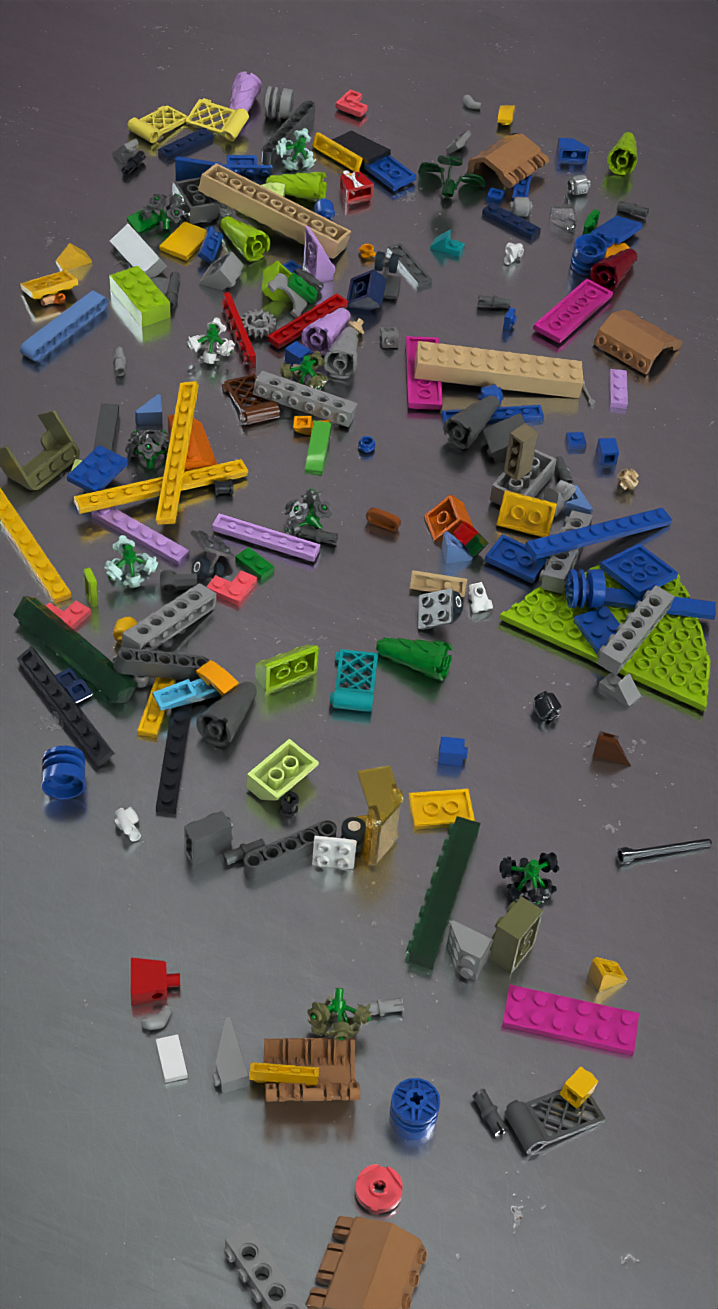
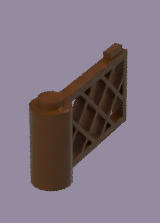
M256 374L226 380L222 384L224 392L229 393L241 412L240 420L245 425L280 417L276 401L253 395L254 384L257 378ZM243 387L249 388V390H248V391L242 390V388H243ZM237 394H241V395H245V396L242 398V397L237 396ZM248 397H253V398H256V399H255V400H250V399H247V398H248ZM259 400H264V401H267V402L261 403V402H258V401H259ZM245 403L249 404L250 406L243 407L242 405Z

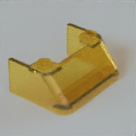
M391 766L357 772L368 806L367 815L356 816L366 823L362 852L367 866L376 865L398 838L397 827L400 805L404 799L402 791L398 790Z

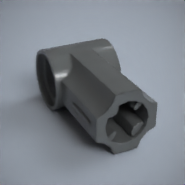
M165 570L160 574L161 592L165 595H172L177 590H189L197 585V574H176L172 570Z

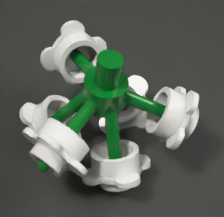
M217 317L211 323H207L206 327L208 330L206 335H196L191 338L189 336V341H187V347L191 351L204 350L203 356H200V358L204 359V362L208 364H213L214 361L220 360L216 358L217 354L229 356L234 351L233 347L235 346L232 340L228 341L226 338H219V334L226 330V326ZM217 342L216 352H212L213 343Z

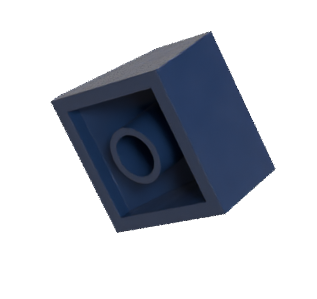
M374 269L351 278L347 295V307L373 310L382 306L387 279Z

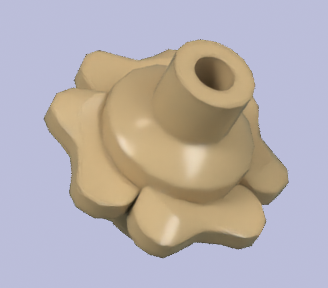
M359 318L357 322L348 321L349 327L354 328L357 331V335L359 333L364 334L362 330L364 321Z

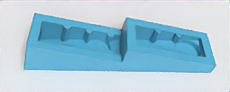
M201 678L192 682L187 679L155 691L152 694L161 711L222 696L212 685L208 686Z

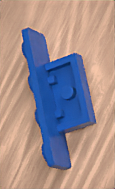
M227 155V165H222L225 168H232V171L239 175L268 176L272 175L273 165H257V155Z

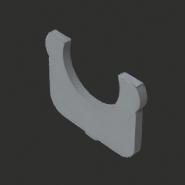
M279 273L268 283V288L273 293L276 289H282L290 296L293 302V310L290 313L297 318L301 316V312L307 306V301L287 286L289 279L284 274Z

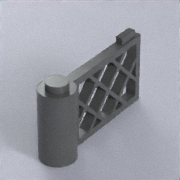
M560 1089L526 1103L519 1102L518 1100L512 1101L506 1106L505 1116L526 1153L532 1154L542 1149L545 1145L604 1123L606 1119L592 1095L580 1106L582 1107L580 1115L567 1111L569 1102L559 1095L562 1090ZM559 1098L566 1101L565 1108L562 1109L552 1105L553 1099ZM538 1105L546 1108L545 1117L536 1114L533 1107ZM584 1109L592 1111L596 1118L590 1120L583 1117ZM550 1110L562 1115L560 1123L548 1118ZM565 1116L577 1120V1125L575 1127L564 1125ZM545 1124L558 1128L557 1134L549 1136L544 1128Z

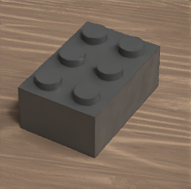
M201 177L173 182L172 195L176 193L183 197L182 201L185 202V204H181L183 215L188 223L191 224L212 221L219 217V202L198 191Z

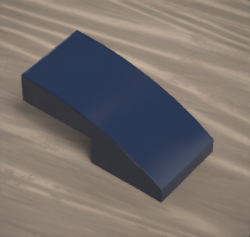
M71 667L55 675L76 703L93 695L84 680L79 679Z

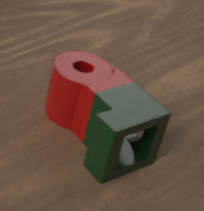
M465 521L453 531L454 536L464 544L472 557L478 555L489 544L475 528Z

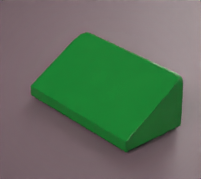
M141 210L127 217V224L137 234L161 222L160 218L151 216L150 220L145 219L143 221L144 216H141Z

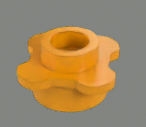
M363 244L358 249L363 258L376 256L374 247L371 244Z

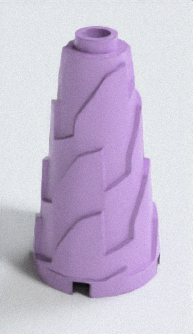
M240 72L234 77L230 109L237 110L242 108L248 112L262 89L261 80L255 74L251 73L248 75L247 72Z
M338 308L323 318H319L309 324L302 332L304 346H308L312 354L315 351H320L321 356L325 355L335 339L346 327L351 317L350 312L344 308Z

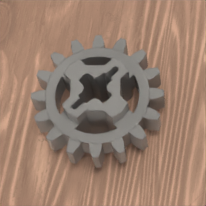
M254 309V312L249 310L248 314L244 313L243 317H241L248 336L253 335L254 338L257 336L262 338L265 335L268 337L269 333L272 334L273 330H276V318H274L273 314L269 315V311L263 312V309L260 311Z

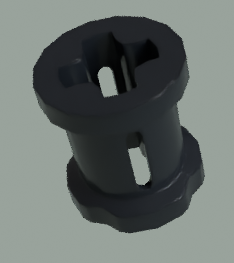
M232 479L228 481L214 480L215 496L223 493L233 495Z
M287 791L280 798L282 804L280 806V813L286 818H292L298 813L297 804L299 797L296 793Z

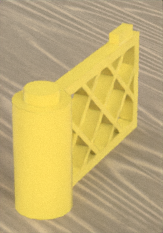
M203 98L198 100L185 123L200 129L205 128L209 132L222 135L227 140L233 142L249 119V115L245 109L233 110L211 103V100ZM201 105L207 107L206 109L199 111ZM219 110L218 113L212 115L210 111ZM209 113V116L201 119L200 115ZM227 113L231 114L229 117L223 119L222 115H225ZM199 116L200 118L199 120L191 121L194 117ZM221 116L222 120L213 122L214 118ZM209 120L212 121L211 124H208V125H204V124H203V122H206V121H209ZM224 124L221 130L215 128V126Z
M167 105L157 108V111L141 119L135 117L130 119L127 126L130 132L150 143H155L160 135L184 124L188 116Z

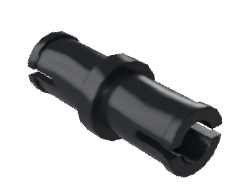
M138 151L122 167L121 171H124L123 174L125 176H129L146 158L143 151Z

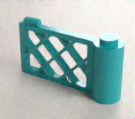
M340 649V652H336L335 663H338L335 692L330 693L329 704H333V708L372 712L378 653ZM343 656L352 657L353 660L347 662ZM364 659H374L369 664L363 661ZM359 663L362 668L356 670L353 665ZM348 668L352 673L346 676L342 671ZM368 671L371 675L365 678L361 673ZM357 676L361 681L354 683L351 679ZM345 682L350 685L348 688L339 687ZM366 684L370 690H362L360 687Z

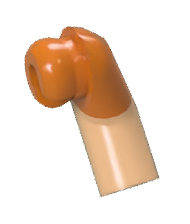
M57 293L41 298L40 302L43 306L49 304L61 305L65 302L66 297L63 293Z

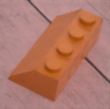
M174 414L168 415V432L170 437ZM193 418L184 472L217 465L202 422Z

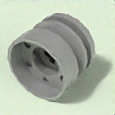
M269 85L264 98V116L270 117L271 115L272 118H275L277 112H279V118L287 120L293 113L294 89L284 88L282 94H280L279 87H276L274 90V87Z

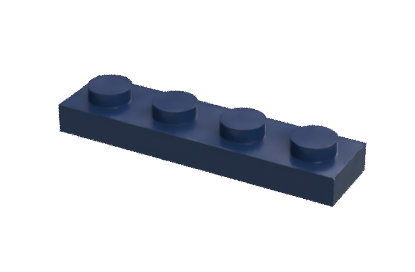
M201 128L159 148L158 154L169 161L213 140V134L207 129Z
M490 203L482 211V214L530 240L540 234L541 228L494 203Z

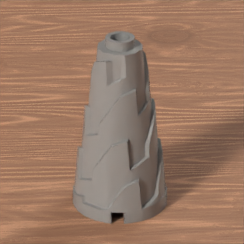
M352 327L343 329L324 357L325 371L327 372L328 370L330 376L337 379L349 378L351 374L355 373L357 368L356 351L358 338L357 331Z

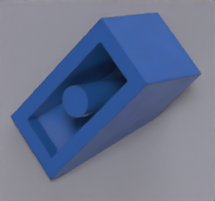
M558 138L556 150L558 161L587 162L590 150L588 146L573 138Z

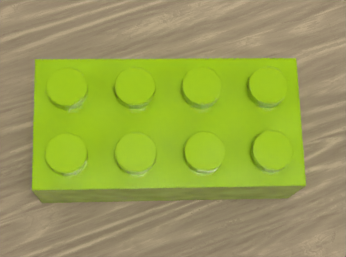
M139 265L110 275V291L141 327L170 318V301Z

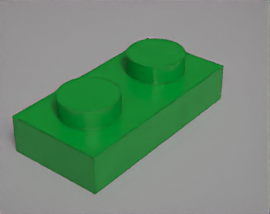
M293 272L289 276L287 286L312 305L316 302L318 291Z
M247 547L235 556L237 563L261 581L274 572V566L250 547Z

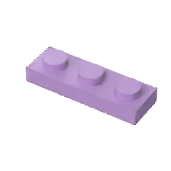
M610 369V407L627 409V371Z

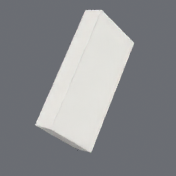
M178 1034L156 1039L165 1083L188 1078Z

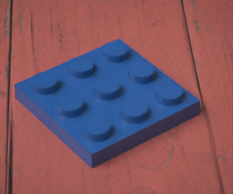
M640 543L600 563V569L638 598L645 595L647 590L651 591L655 585L660 587L676 579L678 576L676 570Z

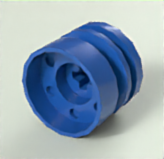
M584 234L577 237L574 242L571 258L573 271L583 276H590L592 266L605 258L607 251L605 240L594 234Z
M569 569L565 584L569 608H575L576 605L578 608H583L585 600L588 608L603 607L605 601V576L602 569H588L586 578L583 569H578L577 572L575 569Z
M67 745L52 747L45 751L42 756V790L44 793L57 799H70L82 794L85 790V754L78 748Z
M409 1078L400 1082L394 1089L389 1110V1123L393 1131L400 1137L408 1140H420L427 1137L435 1128L440 1108V1095L437 1089L429 1081L421 1078Z

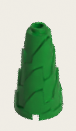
M383 637L382 640H378L376 645V651H378L379 655L392 659L393 662L411 667V669L424 673L425 676L441 681L444 680L443 677H446L452 661V655H448V650L453 651L452 644L444 641Z

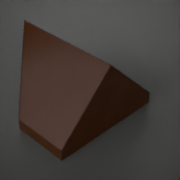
M600 731L593 756L631 766L618 741L619 736Z

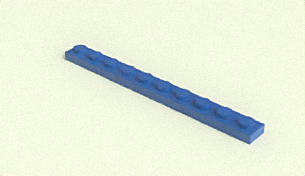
M662 507L527 541L524 547L535 560L671 524L673 519Z

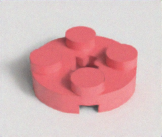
M380 1164L370 1165L364 1168L357 1178L355 1185L356 1198L371 1214L377 1215L388 1212L395 1208L401 1200L402 1180L399 1174L391 1167H381ZM374 1185H383L385 1187L383 1193H376Z

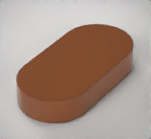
M372 507L366 513V519L369 523L383 529L397 531L401 525V520L398 516L384 510Z

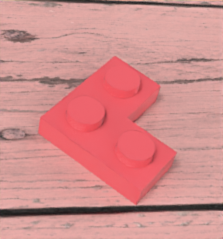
M351 89L336 102L335 108L357 117H361L368 111V105L359 102L362 99V94Z
M240 571L234 580L230 582L215 575L207 585V588L217 593L216 597L239 606L257 583V577Z
M77 600L65 611L48 603L36 615L38 620L62 635L67 636L91 615V609Z

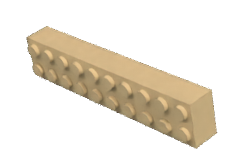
M217 163L201 175L198 191L202 192L205 196L212 197L219 203H223L231 209L237 210L245 216L257 220V222L283 233L286 237L293 238L300 244L305 245V227L309 226L329 258L334 259L347 247L351 234L350 230Z
M418 341L414 375L416 379L481 387L495 384L497 387L506 390L571 398L580 397L584 384L582 361Z

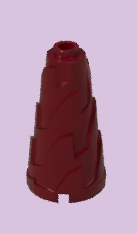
M626 249L600 260L591 268V281L613 291L626 277L627 272L631 269L630 267L637 261L636 251Z

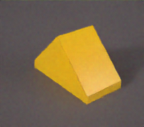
M69 243L57 258L56 263L62 271H67L90 264L92 260L84 250Z
M599 957L592 959L588 976L598 992L628 980L617 962Z

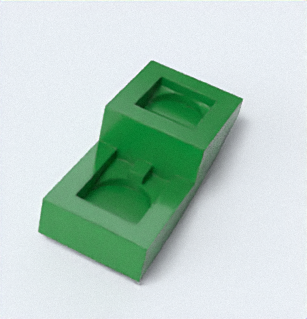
M594 209L588 215L584 223L582 235L591 234L594 227L598 224L600 211Z

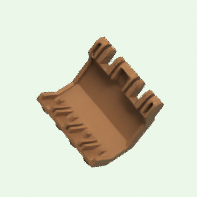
M520 133L500 139L496 144L490 145L485 151H481L476 157H472L468 162L467 172L472 174L475 167L480 169L483 163H485L499 174L500 180L505 186L512 188L519 183V180L522 181L537 171L538 168L549 163V158L541 152L539 146Z
M621 310L613 312L599 328L593 344L646 375L649 373L655 358L663 349L678 350L682 345V341L673 335L667 334L666 331L649 323L647 320L641 319L635 313Z
M348 1037V1039L343 1041H337L334 1038H264V1063L319 1068L318 1085L306 1087L305 1083H302L301 1086L299 1083L278 1084L277 1082L267 1081L264 1083L266 1102L289 1100H360V1085L355 1079L354 1037Z
M338 1216L332 1236L335 1239L345 1241V1244L328 1243L327 1250L318 1269L319 1273L315 1277L317 1282L328 1285V1290L312 1287L305 1304L308 1309H410L414 1288L419 1283V1273L422 1264L424 1265L427 1260V1250L422 1241L390 1222L357 1216L355 1218Z

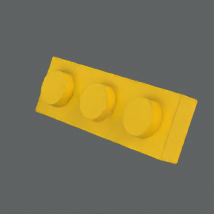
M251 1062L249 1080H254L257 1083L269 1081L277 1082L278 1084L299 1083L301 1086L302 1083H305L306 1087L318 1085V1067Z

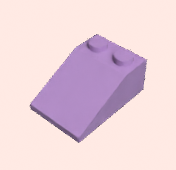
M306 226L304 266L308 273L314 275L320 282L331 281L335 273V266L329 260L328 255L310 227Z

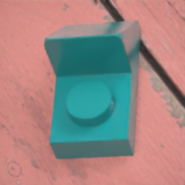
M452 229L437 236L430 246L431 249L460 257L465 248V243L452 240Z

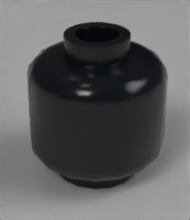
M547 691L538 694L533 702V708L541 720L548 719L552 721L559 716L558 712L562 708L555 694L548 693Z

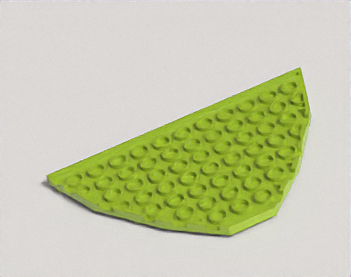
M595 566L590 569H600V566ZM604 572L605 587L628 590ZM679 574L676 579L660 586L661 589L675 597L690 598L685 586H682ZM540 586L526 595L524 600L513 604L511 609L500 614V620L593 662H598L599 656L573 621L575 616L599 608H588L586 600L583 608H578L577 605L575 608H569L565 589L563 594L542 589ZM607 606L620 624L625 623L629 612H634V609ZM665 614L619 673L624 676L629 673L633 680L705 712L711 660L706 651V641L698 618Z

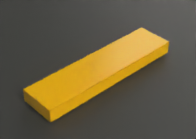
M319 132L315 134L312 144L313 148L354 172L360 170L362 157Z
M155 678L137 729V735L157 739L166 710H160L152 694L155 691L174 685L177 679Z

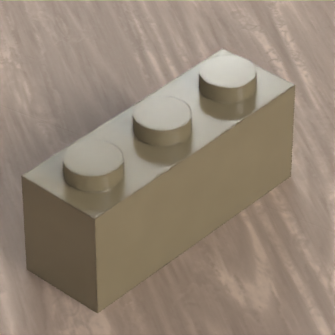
M525 423L510 433L504 472L516 481L531 471L538 435L537 431Z

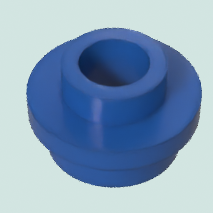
M363 436L358 442V447L362 451L370 452L375 449V441L370 436Z

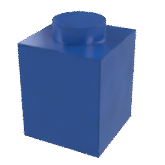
M295 341L285 348L284 362L290 363L291 366L294 364L301 365L304 356L311 354V350Z
M598 438L596 454L599 465L617 464L619 449L615 438Z
M441 736L438 764L462 767L463 759H467L468 747H464L465 739Z

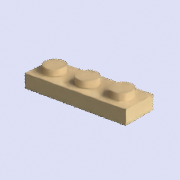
M412 570L410 589L435 592L451 588L453 591L459 592L461 597H465L467 579Z

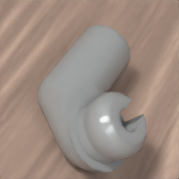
M470 95L463 97V102L467 108L481 109V103L474 102Z
M163 1005L159 1014L143 1017L141 1021L142 1027L148 1030L163 1028L173 1011L172 1008Z

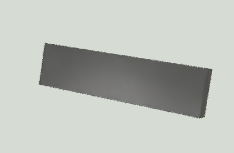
M401 243L387 247V252L390 256L392 253L399 255L398 265L418 288L432 284V278Z

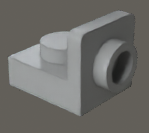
M380 327L382 348H398L399 332L397 328Z

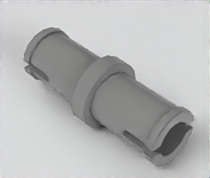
M116 347L113 351V364L116 375L122 376L126 373V358L124 357V349Z
M402 997L388 1000L379 998L374 1002L358 1003V1007L360 1005L366 1007L367 1004H371L369 1011L372 1012V1015H379L380 1017L386 1013L404 1011L403 1005L394 1006V1004L403 1003Z

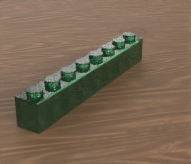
M23 596L13 614L19 620L18 623L30 629L33 636L44 641L43 644L53 649L59 658L66 660L72 669L78 670L82 674V678L92 682L96 690L105 693L109 701L115 704L127 703L138 683L129 675L118 673L110 659L36 597Z
M459 816L456 817L454 824L450 823L447 833L450 837L449 840H444L442 847L444 855H439L436 864V867L439 868L438 872H433L430 881V884L433 885L432 889H427L424 901H427L426 906H421L418 918H421L420 923H415L412 933L415 936L414 941L410 940L407 946L406 953L409 954V963L433 970L479 834L481 823Z

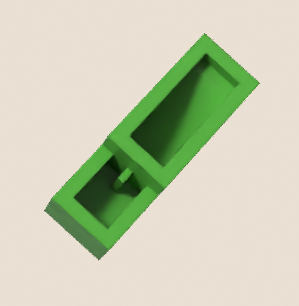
M314 420L305 471L322 474L332 423Z

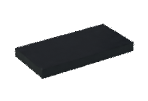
M352 130L332 139L362 157V162L368 165L391 155L390 149Z

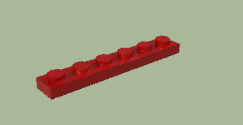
M230 292L223 293L221 306L225 310L226 319L230 321L231 331L234 330L235 341H238L239 351L243 352L244 363L247 362L249 369L256 368V354Z
M337 293L268 335V342L278 349L282 348L301 336L303 330L309 324L319 318H323L338 308L347 307L348 300Z

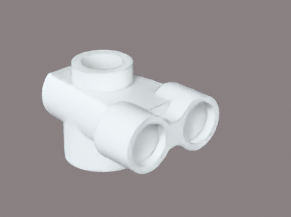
M509 242L506 245L505 264L509 265L517 257H522L524 249L521 243L513 244Z
M479 582L469 585L468 597L472 601L470 605L472 613L493 609L492 601L488 599L483 583Z
M131 806L126 810L119 808L115 812L117 816L114 820L120 830H123L129 836L131 841L139 840L141 834L134 825L140 820Z

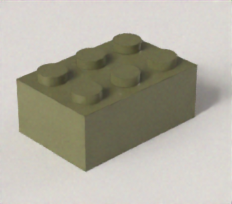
M522 896L516 903L512 902L507 909L505 917L501 916L494 926L496 931L492 936L494 941L489 949L491 951L489 960L511 974L534 946L543 910Z

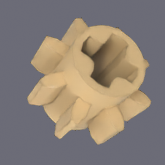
M631 468L629 470L623 469L617 476L619 479L617 484L624 490L627 488L632 490L639 482L636 479L639 475Z

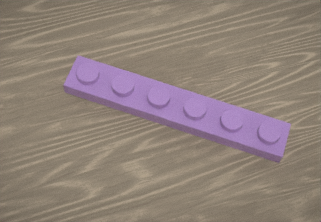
M114 507L92 511V517L177 566L189 556L188 549Z
M220 513L212 524V531L312 562L315 561L320 551V544Z

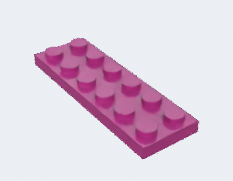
M586 279L534 324L533 330L560 344L612 298L613 292Z
M406 336L408 408L442 410L441 381L414 378L415 353L418 341L439 343V338Z
M510 984L502 1027L633 1056L639 1013Z

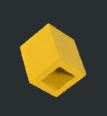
M580 1066L565 1082L559 1095L578 1109L593 1093L598 1080L591 1072L586 1071Z

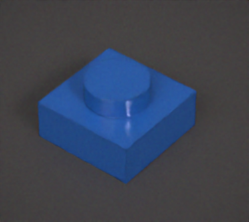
M510 307L506 313L503 324L504 330L509 331L511 326L516 324L515 308Z
M583 432L566 433L569 449H586L587 443Z

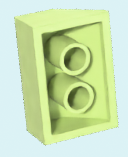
M288 739L247 774L246 788L261 800H278L317 767L319 762L292 740Z

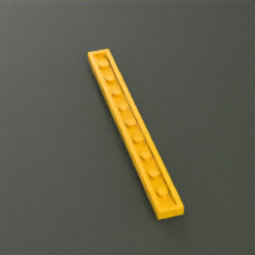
M197 381L183 382L179 386L156 515L158 525L174 524L176 522L199 387Z
M242 459L186 471L183 475L181 491L214 484V480L227 481L229 479L248 476V469ZM163 477L74 496V503L79 513L82 514L157 497L161 493Z
M0 488L1 525L54 605L72 598L70 590Z

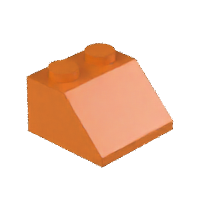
M451 494L424 515L435 542L443 540L445 531L454 536L453 531L463 521L473 527L464 503Z

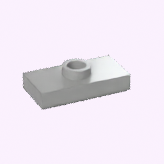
M467 130L458 135L446 148L447 153L450 154L465 146V141L472 135L471 132Z

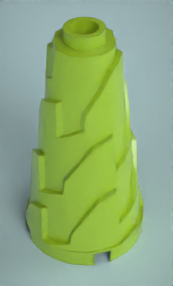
M624 133L608 154L607 165L609 164V169L615 174L626 175V173H631L636 167L638 156L633 133Z
M324 172L270 175L266 180V183L278 182L285 184V195L296 196V198L305 199L313 203L325 198L327 191V182H323V178L327 179Z
M226 216L221 220V229L232 241V244L238 249L239 253L248 261H258L264 257L262 255L264 252H268L270 239L265 232L242 221H238L231 216Z

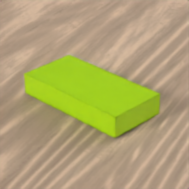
M89 567L83 571L85 596L90 606L96 607L98 606L97 580Z

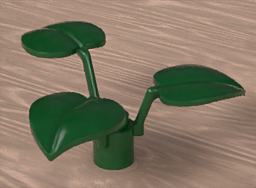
M444 155L438 156L437 160L440 164L449 165L448 178L445 181L444 168L430 162L420 164L418 173H441L442 195L445 197H453L454 189L457 190L460 181L479 185L485 189V180L476 174H464V176L459 177L456 184L454 180L450 179L452 165L461 166L463 164V161L459 158Z

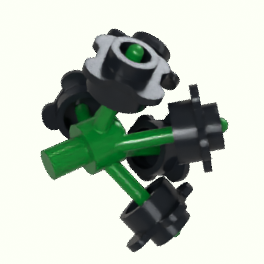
M554 852L550 854L541 853L539 861L533 859L528 862L527 858H521L518 866H516V861L511 860L509 856L503 858V861L500 862L499 871L502 873L503 879L513 877L514 875L522 878L521 883L513 882V884L507 885L509 889L508 895L511 899L518 901L522 896L526 900L531 901V903L539 905L557 891L556 886L551 884L552 881L550 879H541L539 875L540 869L545 873L550 871L556 873L559 871L557 856ZM531 880L533 889L528 891L524 885Z

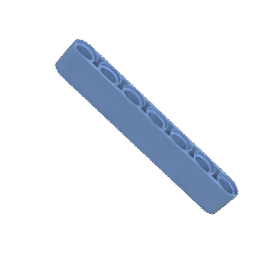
M96 291L89 292L21 345L20 353L33 361H38L102 312L108 305V298Z

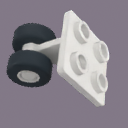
M350 817L342 823L341 838L315 836L312 864L320 867L354 869L355 853L360 852L365 846L366 823L358 817Z

